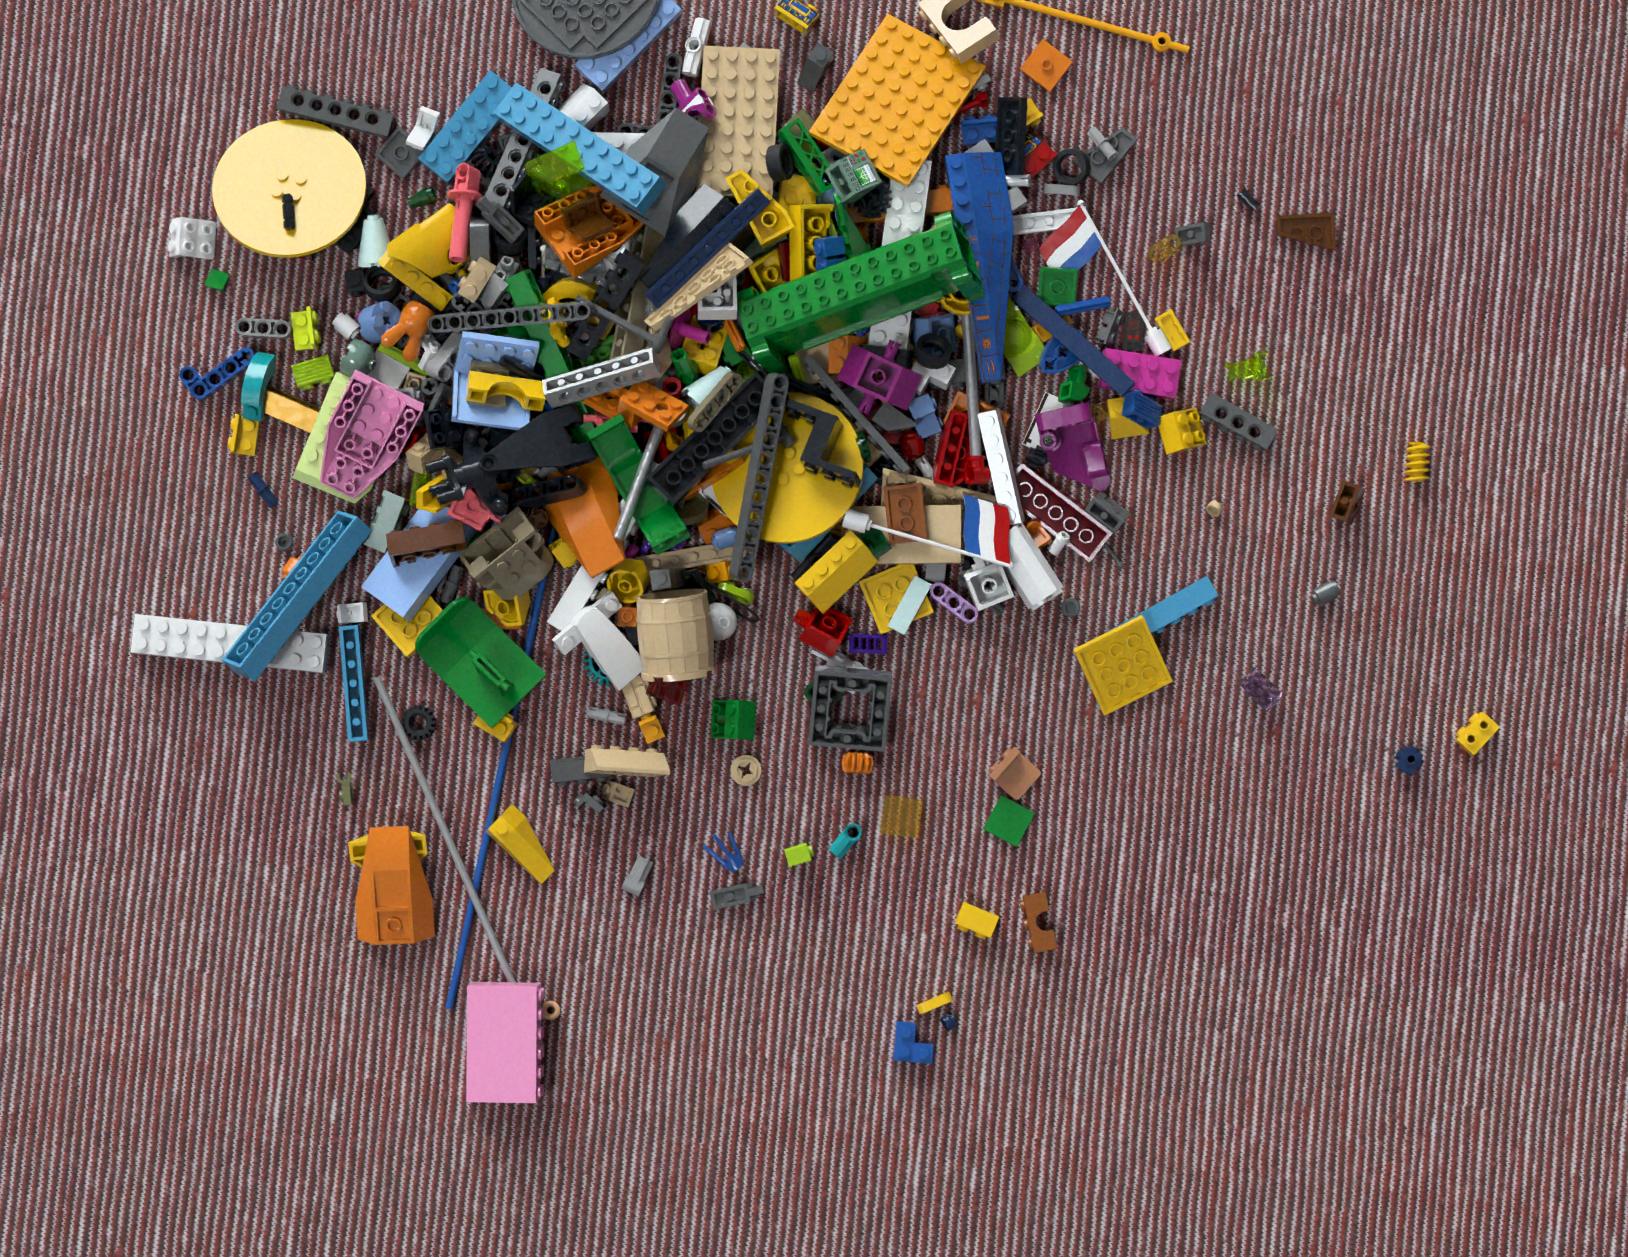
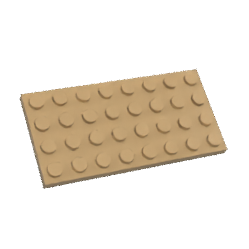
M704 46L701 89L707 93L716 110V116L709 120L702 113L700 114V123L707 126L709 131L696 183V190L702 184H706L725 198H735L725 178L743 169L773 197V180L769 176L766 167V151L769 146L775 145L780 49Z

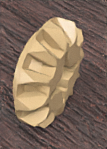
M742 755L733 761L731 776L736 783L749 786L760 778L761 766L756 758L750 755ZM751 763L749 770L754 774H746L741 778L743 771L738 766L746 767V765Z

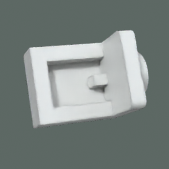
M367 602L338 604L336 612L338 623L368 622Z

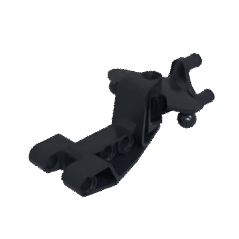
M574 404L543 412L487 453H485L484 449L488 441L481 435L480 430L476 427L468 428L463 437V463L458 465L448 455L425 463L428 475L442 470L446 472V480L443 483L428 487L431 498L437 497L439 505L442 506L453 501L459 502L464 500L466 490L471 489L493 515L500 517L507 512L508 494L499 491L497 484L513 482L521 472L520 469L559 467L569 470L595 461L597 456L591 441L572 444L567 431L584 423L578 406Z

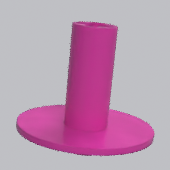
M687 309L677 316L672 324L669 338L670 346L674 349L678 348L685 340V337L708 344L712 333L690 325L691 312Z

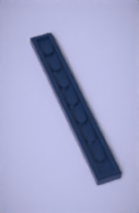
M756 188L644 295L656 308H660L771 202Z
M1025 285L1011 298L1017 306L1122 398L1135 385V382Z

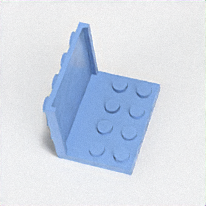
M463 331L454 367L451 421L519 430L530 422V410L523 409L515 398L506 395L504 409L467 404L466 383L471 360L498 363L500 357L506 355L533 371L539 351V342ZM509 371L508 376L521 378L520 376Z

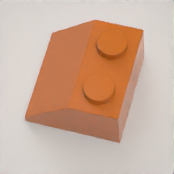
M846 335L830 341L828 376H838L852 344L867 345V338Z

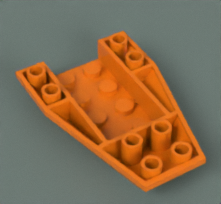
M409 826L370 827L355 902L358 940L374 945L414 944L435 936L433 898Z

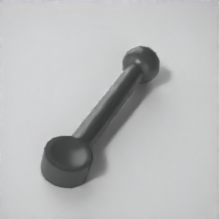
M1105 542L1104 547L1117 563V567L1122 569L1124 563L1117 558Z

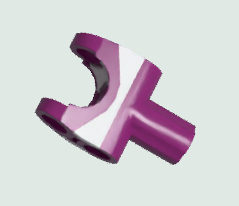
M683 79L672 83L670 90L679 104L677 107L679 110L696 120L701 113L709 120L716 116L714 105L704 90L696 88L691 92Z

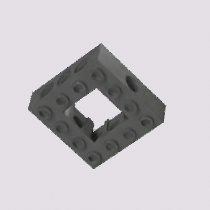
M815 665L808 745L885 752L892 672ZM833 687L839 692H844V690L857 691L859 694H867L871 690L868 725L829 722Z

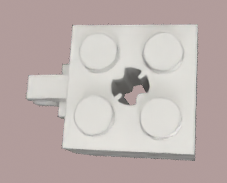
M973 557L975 564L971 565L972 568L962 572L973 603L978 611L1014 597L1001 565ZM987 581L990 582V587L988 588L985 586Z

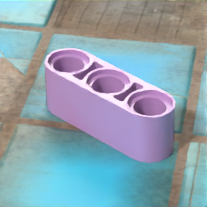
M941 582L932 585L930 596L936 602L967 624L973 623L977 619L978 611L973 605ZM937 586L942 587L944 590V594L940 597L935 596L933 593V589ZM951 598L958 599L959 606L957 608L949 606L948 602ZM965 610H972L975 614L974 618L971 620L964 617Z

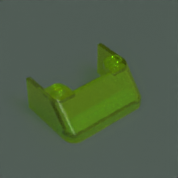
M575 141L537 157L524 165L527 175L544 192L558 199H562L583 188L597 186L580 174H574L585 169Z

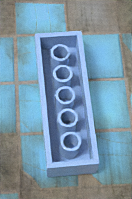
M660 0L651 22L638 38L623 49L605 57L578 60L575 63L576 70L599 92L604 94L682 14V9L673 0Z

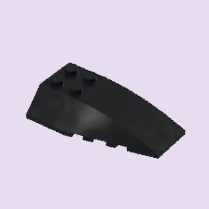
M702 184L675 214V219L669 225L665 237L659 243L654 257L651 258L640 278L648 289L734 209L730 202L706 184ZM748 223L729 241L742 252L756 239L750 224Z

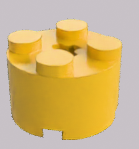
M627 558L625 562L615 566L607 579L608 591H612L619 598V601L623 603L636 602V597L642 595L650 583V573L645 562Z

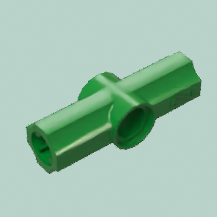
M677 348L675 351H672L670 358L678 371L676 378L685 387L700 379L697 373L698 364L689 358L685 349Z

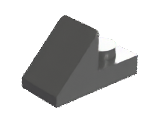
M1209 222L1176 227V247L1205 245V242H1210Z

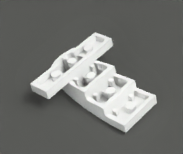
M609 590L593 605L578 611L570 621V624L556 635L552 641L563 655H566L582 642L590 657L594 658L601 671L607 675L614 687L620 691L643 671V666L639 653L608 619L622 607L614 593Z

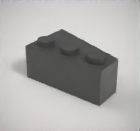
M585 756L550 760L552 783H558V787L569 786V782L577 781V784L589 783L588 779H596V782L608 781V777H612V775L584 773Z

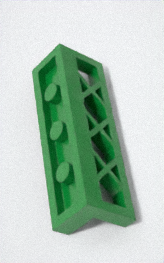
M800 118L781 128L776 133L783 144L789 147L795 164L817 198L833 188L832 183L826 186L822 181L823 174H827L824 167L827 169L830 165ZM797 124L801 130L800 137L794 136L789 128ZM802 141L811 145L810 153L802 150ZM812 158L820 159L822 162L821 169L813 167L811 164Z

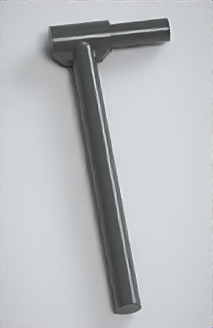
M577 295L575 298V302L589 301L580 295ZM594 303L597 314L650 342L649 346L650 348L652 347L654 353L660 354L668 337L667 333L674 320L673 317L667 316L660 332L652 335Z
M781 422L778 444L781 443V445L790 448L796 442L788 428ZM753 445L702 462L703 468L707 469L751 454Z

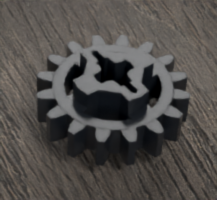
M881 179V184L854 203L855 206H859L857 212H861L862 217L875 219L881 218V214H887L885 209L891 207L888 201H892V198L889 197L892 191L887 190L889 184L884 183V179Z

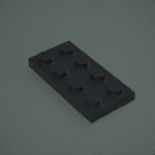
M998 97L995 152H1001L1005 175H1024L1027 98Z

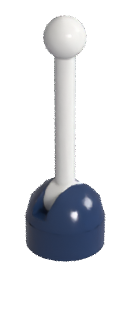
M542 245L540 247L542 252L541 276L536 278V283L540 291H547L550 288V281L545 276V255L548 247Z

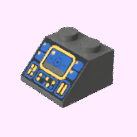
M887 402L883 403L871 420L873 427L880 434L883 432L885 435L913 431L916 426L914 421Z

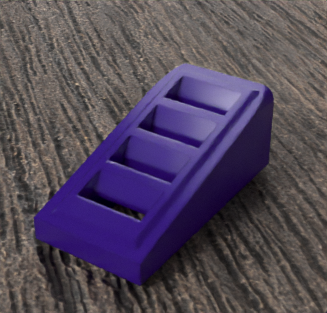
M849 633V653L887 654L888 635ZM855 638H859V649H855ZM863 638L867 639L866 649H862ZM870 639H874V650H870ZM878 639H882V650H878Z

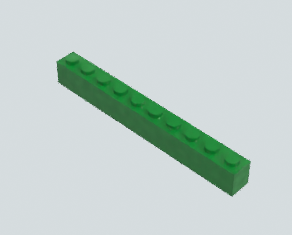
M531 269L523 270L504 279L508 284L506 291L511 294L514 307L546 304ZM548 309L545 311L547 318H549ZM528 310L527 317L532 320L533 314ZM549 323L522 325L530 336L529 340L539 342L537 360L543 365L546 379L575 370L566 347L562 348L557 343V340L550 335ZM583 399L561 406L562 408L576 404L582 419L583 414L594 415L593 408L584 404ZM584 422L581 426L569 431L574 435L577 444L590 441L587 432L596 428L597 425L594 422Z

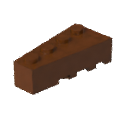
M450 520L445 524L432 523L428 527L422 528L415 526L405 531L393 530L386 534L388 553L393 568L399 567V563L407 561L408 564L414 563L419 557L433 558L438 552L445 555L467 549L464 525L462 521Z

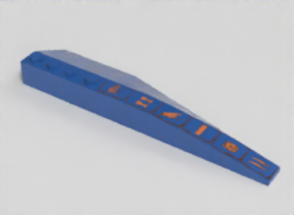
M978 152L946 155L944 162L952 210L966 227L987 296L971 303L968 301L982 384L1001 381L1014 229L1001 152Z

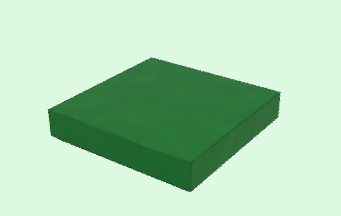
M1040 266L1038 297L1048 306H1059L1076 302L1078 269Z
M1001 795L983 829L1017 847L1035 813Z

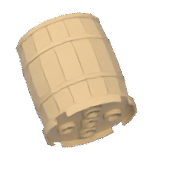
M664 590L636 597L638 643L643 671H641L642 680L655 682L654 678H663V682L683 681L707 677V671L711 670L712 674L717 673V664L714 663L713 626L707 590Z

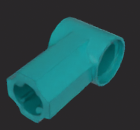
M857 823L848 824L828 849L838 858L842 859L861 837L862 829ZM850 827H856L859 830V834L856 837L849 836L848 829Z

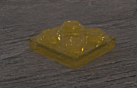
M884 795L880 834L918 838L923 800Z

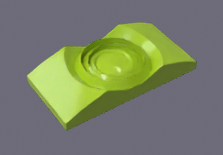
M1008 296L1003 356L1018 378H1020L1039 364L1044 345Z

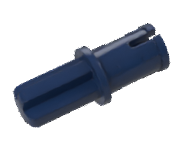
M255 472L248 477V480L257 490L256 494L262 497L269 508L274 507L278 500L269 489L270 486L266 485L259 473Z

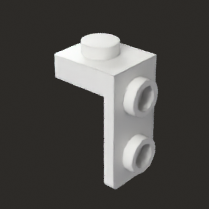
M422 106L419 110L416 125L408 136L406 144L415 149L424 150L435 132L440 113Z
M430 330L421 338V346L425 350L418 364L421 370L427 369V365L441 348Z

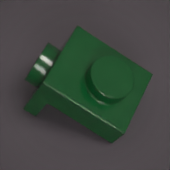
M870 527L869 531L865 530V533L860 534V537L866 542L876 559L892 549L881 530Z

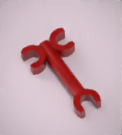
M981 92L974 100L964 103L956 115L977 106L987 107L989 105L986 100L988 98L987 94ZM956 116L953 119L955 124L958 123V118Z

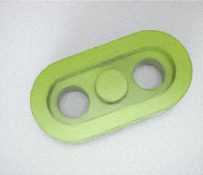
M729 581L718 584L720 589L739 602L752 605L755 596L750 589L738 588ZM716 590L720 595L725 596L724 594Z

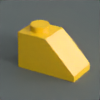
M492 589L483 591L486 609L491 614L497 615L506 627L525 624L531 602L529 591L521 597L516 595L513 597L514 600H503Z

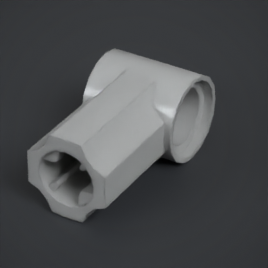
M638 855L621 889L639 897L653 862Z

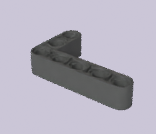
M670 53L665 58L657 123L661 121L664 115H668L677 108L678 102L670 90L671 87L666 84L668 78H674L676 81L681 79L682 59L677 53ZM671 59L679 61L676 67H671L668 63ZM667 96L674 99V102L670 105L663 102ZM623 123L619 125L617 133H621L623 129H629L631 133L648 132L654 126Z
M474 213L470 221V264L473 260L477 262L480 256L492 263L491 235L493 226L481 213ZM478 296L475 302L484 309L483 304ZM472 308V311H479V309Z

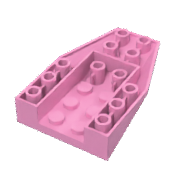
M355 369L327 425L320 483L355 499L398 459L423 411L424 403Z

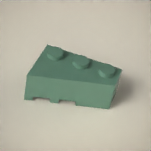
M383 490L382 495L384 497L380 506L377 507V514L370 525L372 531L363 545L386 554L388 551L386 534L393 530H401L402 523L400 521L403 516L406 517L410 506L405 498Z

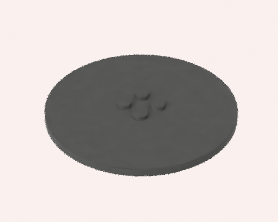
M512 0V4L520 25L527 35L540 47L564 58L587 60L613 54L632 43L651 22L660 0Z

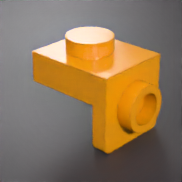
M731 561L705 565L708 581L714 584L734 580L729 574Z

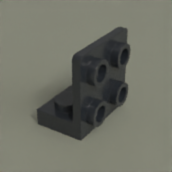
M529 168L510 187L511 216L518 222L532 226L534 224V212L549 205V197L532 192V172Z

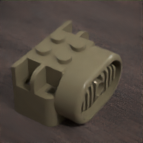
M519 506L501 520V524L496 523L468 545L467 549L458 553L473 578L478 580L481 586L491 588L503 600H514L513 597L516 595L518 597L524 595L543 580L553 566V555L544 545V538Z

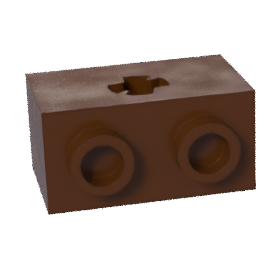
M1343 480L1329 516L1352 525L1366 489Z

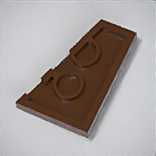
M1334 213L1276 216L1277 236L1336 251Z

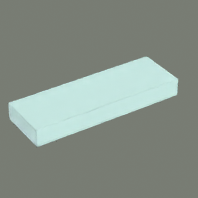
M914 576L888 627L905 635L932 584Z

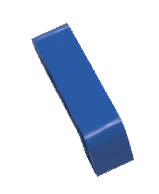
M244 347L203 377L190 366L183 367L180 370L179 377L190 393L197 400L203 401L246 371L255 353L250 348ZM245 353H247L248 355H250V356H249V358H250L249 361H247L246 359H244V358H245V357H244V354H245ZM238 359L239 361H241L240 363L243 364V366H240V364L235 360ZM230 364L236 365V370L233 373L227 372V367ZM188 371H192L194 373L192 380H185V374ZM215 375L221 377L218 384H212L211 382L212 377ZM203 386L205 393L198 396L196 390L198 387Z

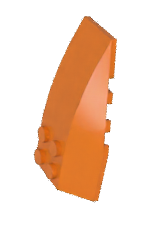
M597 457L595 461L569 470L564 469V473L556 471L548 475L546 480L574 474L586 483L587 490L581 497L544 505L551 524L592 579L626 561L624 541L613 538L620 518L619 511H621L620 503L618 502L619 491L600 457Z

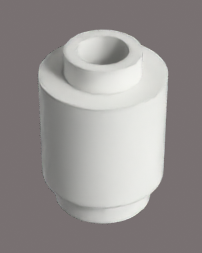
M342 312L332 322L335 326L334 329L347 340L351 338L354 340L361 333L359 330L361 326L349 315Z

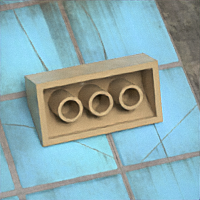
M592 745L590 749L585 750L584 773L644 777L670 775L665 754L658 753V749H646V752L639 751V748H628V751L621 750V747L610 746V749H603L602 745Z

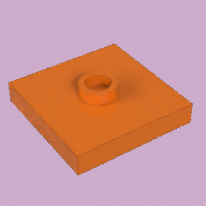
M1042 39L1019 70L1050 93L1073 61Z

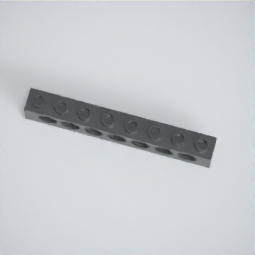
M540 68L530 92L556 108L558 97L565 89V80L559 73ZM514 130L485 194L489 201L498 202L508 213L511 212L510 187L529 168L530 162L536 156L537 146L530 141L526 145H522L527 139ZM521 157L519 162H515L517 158ZM514 174L513 178L507 179L508 176ZM502 192H507L504 196L500 197Z

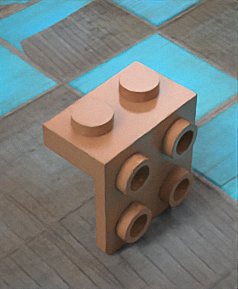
M1013 747L1012 750L1008 748L1001 755L1004 759L999 764L997 762L993 764L989 769L991 772L989 777L1013 799L1019 800L1041 775V771L1026 759L1016 747Z

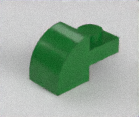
M1079 365L1069 368L1067 382L1060 384L1058 402L1067 404L1082 400L1088 395L1090 387L1085 386L1087 367Z

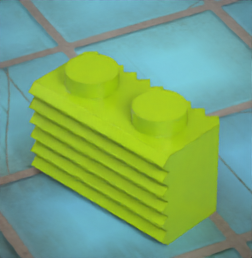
M328 354L291 366L297 387L303 389V391L311 390L314 388V385L319 383L322 385L330 384L335 376Z
M806 843L784 849L790 867L800 863L803 864V862H810L811 857H814L811 845L807 846Z

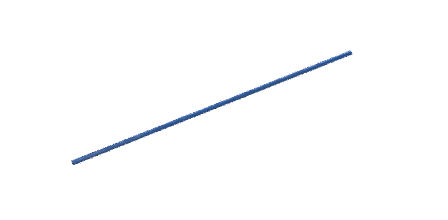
M552 524L546 546L548 549V546L556 540L557 531ZM548 575L538 583L524 646V652L529 657ZM520 702L510 711V715L514 716L513 721L515 722ZM513 733L507 743L503 742L472 883L477 895L490 842V836L485 831L494 823ZM470 897L445 1007L452 1010L475 910Z

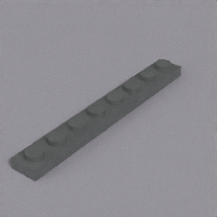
M810 355L804 360L808 364L805 366L812 375L816 373L820 377L818 382L824 389L828 387L832 391L830 396L837 403L840 401L845 406L843 410L849 417L853 415L857 419L855 424L861 431L867 430L870 434L868 436L869 440L874 445L878 443L882 447L880 452L887 460L891 458L895 462L892 466L899 473L904 472L908 475L912 469L819 364Z

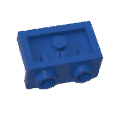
M985 115L983 119H976V117L964 118L961 121L963 147L974 146L984 139L988 144L996 143L997 117L995 115Z

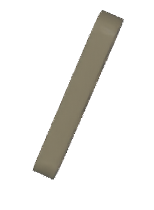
M728 372L689 416L687 425L690 430L701 432L709 425L741 387L742 377L740 374ZM721 390H723L724 395L722 399L719 400L718 394ZM709 404H711L712 409L710 413L707 414L706 408Z

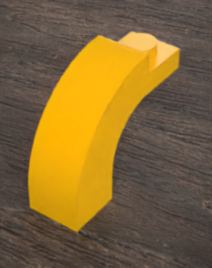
M570 276L557 281L542 296L546 304L547 300L552 297L560 302L564 298L575 299L577 295L593 302L596 298L594 293L600 284L589 278L578 276L574 279Z

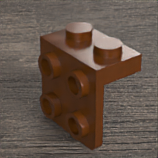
M595 194L560 209L566 230L583 242L591 241L594 237L615 228V222L601 213L598 198Z

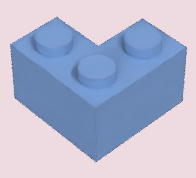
M929 394L913 399L907 410L911 420L916 423L915 430L918 435L922 436L923 440L941 433V428L944 427L940 416L936 417L935 415L937 407L935 399L930 397Z

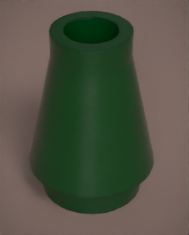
M425 187L408 198L407 201L410 208L414 209L433 205L437 201V197L432 187Z

